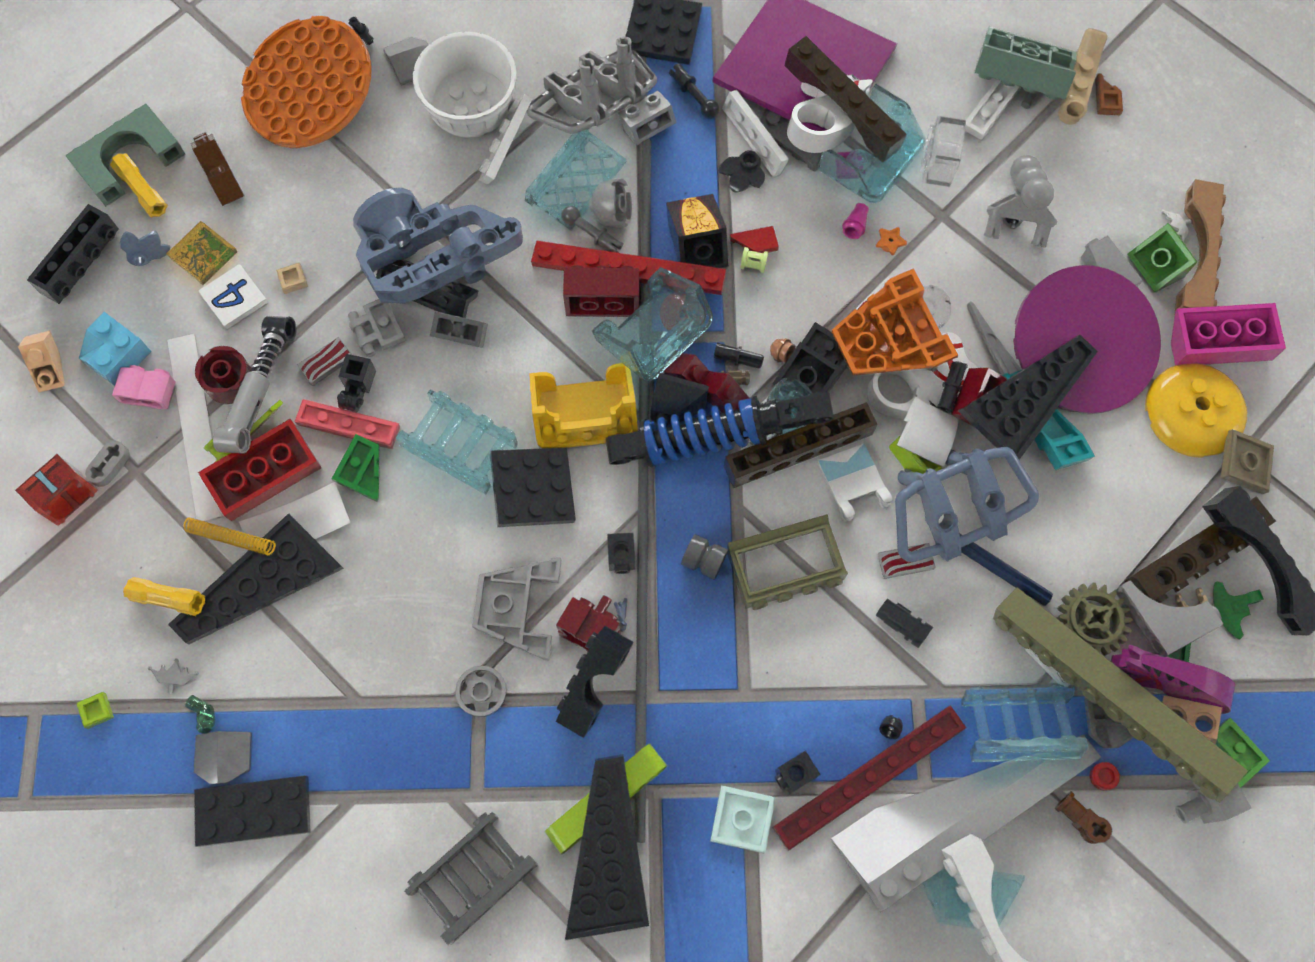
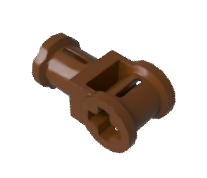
M1072 791L1055 807L1057 812L1061 811L1073 822L1072 825L1080 832L1081 837L1087 843L1097 844L1110 839L1112 827L1108 820L1099 817L1090 808L1086 809L1074 798L1075 794ZM1098 825L1099 829L1097 832L1100 835L1094 836L1092 834L1094 832L1092 826Z

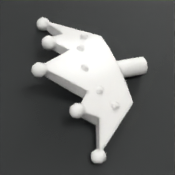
M1162 210V213L1168 215L1166 219L1171 220L1170 225L1173 229L1177 230V235L1184 242L1189 232L1187 224L1192 223L1191 219L1184 221L1180 214Z

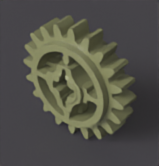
M1096 583L1090 584L1088 588L1085 584H1081L1078 590L1075 588L1069 591L1070 596L1065 595L1061 599L1064 604L1057 607V610L1063 614L1056 618L1104 656L1110 654L1111 650L1114 652L1119 650V644H1124L1128 641L1124 635L1132 632L1129 627L1125 626L1133 622L1132 618L1125 617V614L1131 609L1122 608L1121 604L1124 603L1125 599L1116 600V590L1108 594L1107 585H1103L1098 590ZM1087 600L1098 602L1103 606H1097L1093 603L1089 604ZM1077 607H1078V609H1079V612H1078V614H1079V623H1078V624H1077V622H1076V617H1075V613H1076ZM1100 615L1095 623L1088 624L1092 620L1091 618ZM1110 616L1112 617V622H1113V627H1112V631H1111V632H1110V630H1109V628H1110V625H1109V623H1110V621H1109ZM1084 633H1091L1095 636H1100L1101 639L1091 638Z

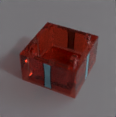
M56 454L15 491L37 513L59 526L90 497L93 498L98 489L78 469Z

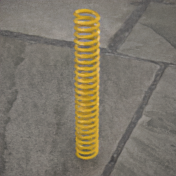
M191 517L184 521V530L190 534H196L265 555L272 554L276 547L275 541Z

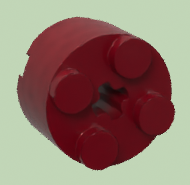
M216 346L211 348L210 352L204 357L201 356L195 366V377L212 400L222 404H233L245 374L252 372L251 366L243 355L233 347Z

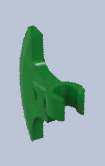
M1222 582L1214 583V607L1220 612L1224 627L1239 640L1244 635L1241 629V620L1251 615L1248 605L1264 600L1262 593L1259 589L1243 595L1232 596L1227 593Z

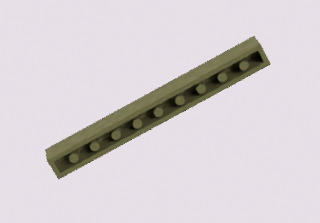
M1018 587L996 608L993 619L1000 629L1008 631L1015 636L1022 647L1031 649L1038 655L1039 660L1043 664L1053 667L1068 684H1074L1082 691L1087 700L1101 706L1109 718L1116 722L1119 721L1128 728L1129 733L1135 739L1143 741L1150 746L1152 752L1157 757L1167 760L1172 764L1180 776L1193 781L1209 799L1220 803L1248 772L1247 769Z

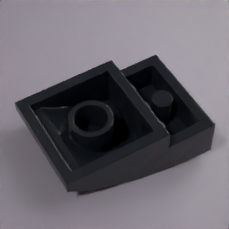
M815 322L772 384L794 398L808 396L816 392H829L848 366L832 332Z

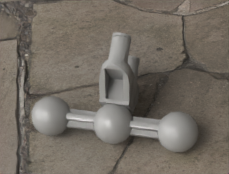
M1030 155L1021 156L1013 162L1010 171L1012 179L1016 182L1017 189L1013 193L992 203L987 208L989 219L984 236L991 238L992 235L993 239H999L1003 219L1012 218L1037 223L1031 244L1038 247L1041 244V247H1047L1051 227L1057 224V220L1047 208L1054 198V189L1052 184L1047 181L1048 178L1041 169L1040 162Z

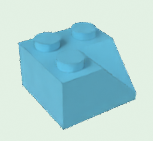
M103 312L86 329L79 359L115 386L120 368H129L130 365L138 366L149 355L151 350L139 337Z

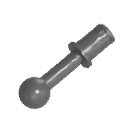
M567 206L563 209L561 214L563 222L567 225H576L595 238V245L599 244L610 252L619 253L617 250L622 249V242L611 236L606 228L600 231L580 217V211L576 207Z

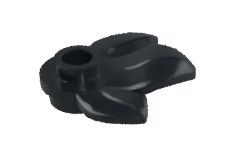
M751 150L743 152L739 157H728L721 163L718 169L719 173L730 176L729 185L733 192H742L750 184L760 188L765 180V173L760 168V157Z

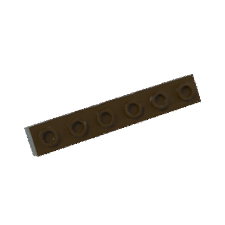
M866 402L834 414V419L829 422L805 425L768 439L765 445H753L726 455L724 468L733 488L871 436L877 427V422Z
M1257 496L1251 499L1255 508L1265 517V522L1268 526L1276 522ZM1213 523L1126 579L1125 583L1131 580L1144 595L1161 603L1169 598L1166 594L1171 589L1175 593L1189 585L1188 578L1194 576L1197 580L1210 571L1207 567L1213 562L1216 566L1220 565L1230 558L1227 553L1233 549L1238 553L1248 547L1249 544L1231 532L1217 528ZM1219 536L1224 539L1225 545L1220 542ZM1198 549L1204 552L1205 558L1199 554ZM1178 562L1184 565L1185 571L1178 567ZM1157 575L1164 579L1165 585L1157 580Z

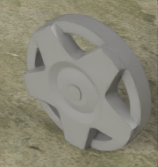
M475 666L466 670L460 676L455 689L456 699L460 707L466 713L476 717L489 716L499 710L505 701L507 693L503 677L497 670L489 666ZM477 671H487L482 677L474 673ZM497 678L500 680L502 690L495 687ZM465 681L467 689L460 693L462 683ZM491 702H498L493 708L489 709ZM474 704L476 711L470 710L465 705Z

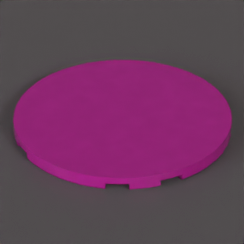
M1090 265L1072 266L1058 270L1041 280L1030 290L1017 312L1013 343L1016 359L1019 360L1022 370L1078 335L1085 338L1098 351L1058 406L1061 409L1069 412L1098 414L1119 408L1136 398L1145 389L1155 373L1161 351L1160 328L1155 312L1146 296L1136 285L1112 270Z

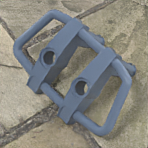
M1000 447L985 451L975 448L970 454L958 453L951 449L945 463L948 467L936 472L929 468L924 474L912 472L909 469L899 472V483L907 486L897 494L895 499L897 550L903 560L916 562L940 554L948 562L953 558L962 556L961 547L987 536L992 541H995L1000 537L1007 536V525L1028 513L1037 505L1039 500L1038 490L1011 448ZM1005 457L1028 494V499L1024 503L1007 513L1004 504L1005 497L988 462L991 459ZM959 473L967 475L971 500L975 505L983 526L962 536L959 535L958 517L954 513L941 482ZM917 493L921 497L925 521L930 528L936 545L911 552L908 550L906 500ZM990 494V498H989V500L986 502V498H987V496ZM944 514L942 522L939 523V518Z

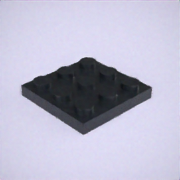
M634 0L625 36L631 39V50L636 51L641 57L690 65L702 12V3L688 0Z
M567 447L493 450L490 452L497 528L567 524L576 521Z

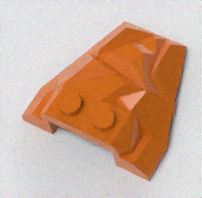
M914 268L890 278L882 289L875 295L872 294L868 297L866 303L858 310L852 311L832 329V334L852 375L934 368L958 357L948 334H941L923 299L925 289Z

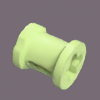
M744 247L740 269L747 267L764 273L768 252L749 251L747 247Z

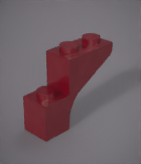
M677 352L663 371L666 375L709 386L707 402L717 406L720 412H725L724 406L726 403H731L733 410L739 409L738 402L740 400L749 399V396L730 374L709 371L701 360L693 354Z

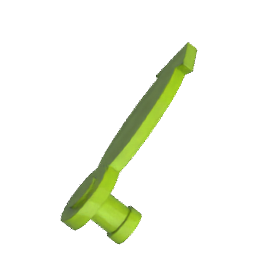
M281 400L271 406L253 424L250 436L283 404ZM213 439L203 448L207 452L209 451L217 459L216 461L230 454L216 451Z

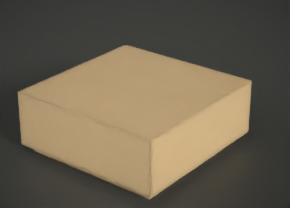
M300 262L276 270L284 294L308 287Z

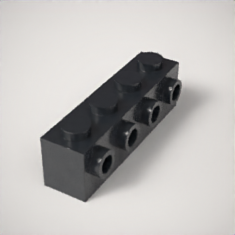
M87 204L28 277L27 281L40 294L60 304L70 294L77 281L85 275L92 262L100 256L101 251L108 242L115 237L119 228L108 214Z

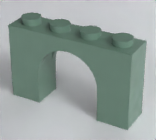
M147 103L65 155L105 207L126 194L109 170L110 160L120 148L130 144L147 146L155 153L165 167L185 155L179 142Z

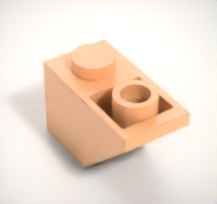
M46 331L24 337L18 348L38 392L63 387L65 383L60 352L51 332Z

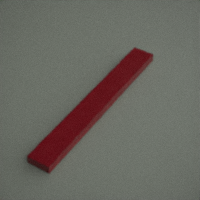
M951 705L774 825L772 827L787 851L791 850L966 729V726Z

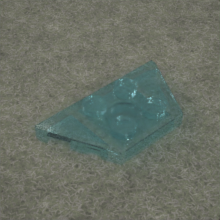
M943 868L923 883L926 896L930 900L933 908L932 911L938 924L976 929L969 918L968 913L971 910L967 902L964 903L956 891L958 883L954 876H950L946 868ZM993 871L991 898L994 915L999 926L1025 880V875Z

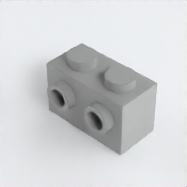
M659 91L648 95L646 98L618 113L624 132L636 145L676 123L672 105Z

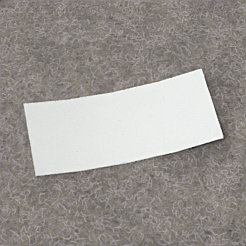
M335 482L291 503L239 521L243 533L262 538L287 514H290L314 539L351 523Z

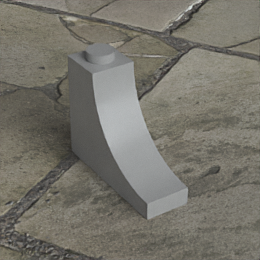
M1108 235L1100 240L1095 238L1085 246L1086 250L1080 257L1085 265L1112 270L1130 280L1137 287L1143 281Z
M1131 580L1116 590L1118 597L1125 599L1124 606L1131 609L1129 611L1130 615L1156 654L1164 657L1223 625L1220 612L1216 607L1211 606L1208 601L1190 607L1164 605L1144 595Z

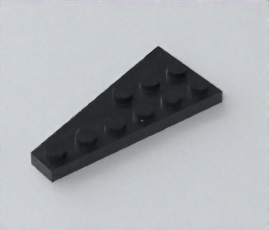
M1081 335L1075 336L961 408L958 412L996 448L1009 447L1020 460L1098 351Z
M287 514L262 537L275 541L276 547L272 554L265 555L248 550L201 593L205 595V605L202 607L201 613L196 616L180 613L168 625L189 645L344 568L290 514Z
M623 754L595 759L565 940L649 926Z

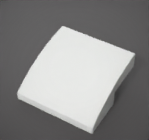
M914 398L904 419L907 424L897 446L944 467L954 442L959 419L922 400Z

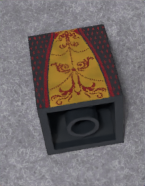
M708 194L666 202L668 225L678 262L716 268L728 267L727 227L714 195Z

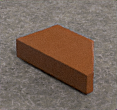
M1098 73L1095 77L1097 114L1121 115L1123 112L1122 91L1115 85L1109 84L1103 79L1104 75Z

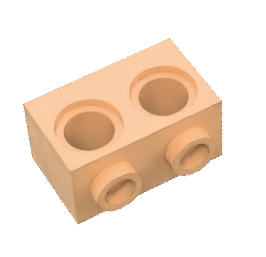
M1163 696L1162 703L1216 744L1222 707ZM1201 720L1207 721L1212 729L1207 732L1200 731L1195 723Z

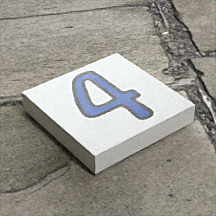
M240 264L198 290L226 329H229L268 303Z

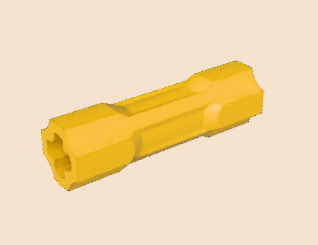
M127 153L115 155L110 166L138 197V202L151 218L163 215L168 205L158 192L151 188L142 177L136 164Z
M133 577L128 579L126 586L123 588L124 597H127L129 601L166 607L193 616L201 613L202 607L205 605V595H202L200 591L161 585L142 578Z

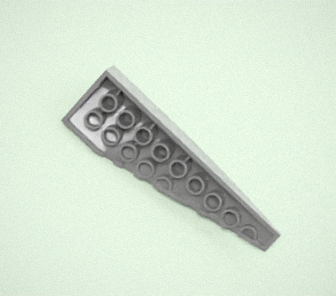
M1082 735L875 808L831 840L881 913L945 868L943 861L946 858L942 849L969 834L982 839V841L1099 760L1101 756L1087 738Z

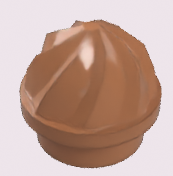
M787 338L776 339L770 346V353L777 362L783 361L786 363L796 347Z

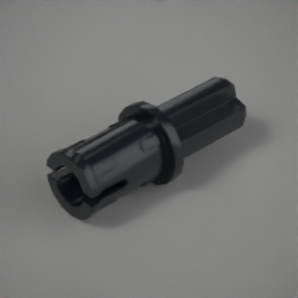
M718 342L713 357L733 362L736 366L739 363L758 369L762 367L764 360L763 355L742 350L741 346L736 348Z
M960 361L952 362L947 380L942 384L944 389L937 405L938 409L945 412H953L958 392L962 391L961 383L966 370V364Z

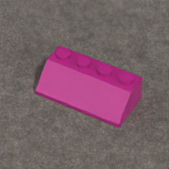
M1276 303L1179 308L1175 311L1171 338L1175 365L1272 361L1286 349Z

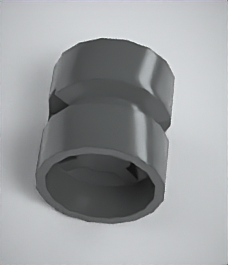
M694 534L682 558L681 565L693 571L701 568V573L704 576L715 580L729 549L716 544L709 546L708 539Z

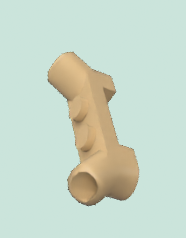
M1088 28L1084 32L1077 50V60L1073 69L1076 71L1067 97L1062 99L1058 111L1059 119L1065 124H1076L1087 112L1088 100L1102 51L1108 38L1107 34L1103 31Z

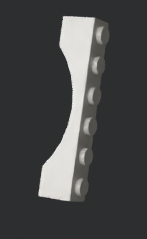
M969 834L942 849L946 858L943 864L950 876H954L958 883L956 891L964 903L967 902L971 910L968 913L969 918L976 929L980 928L984 937L981 939V942L990 956L993 955L996 962H1031L1019 956L1009 945L997 923L991 898L994 864L982 839Z

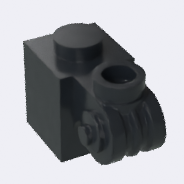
M350 354L345 355L338 376L345 387V390H342L337 396L340 409L358 412L361 405H363L364 393L370 392L376 374V369L371 359Z

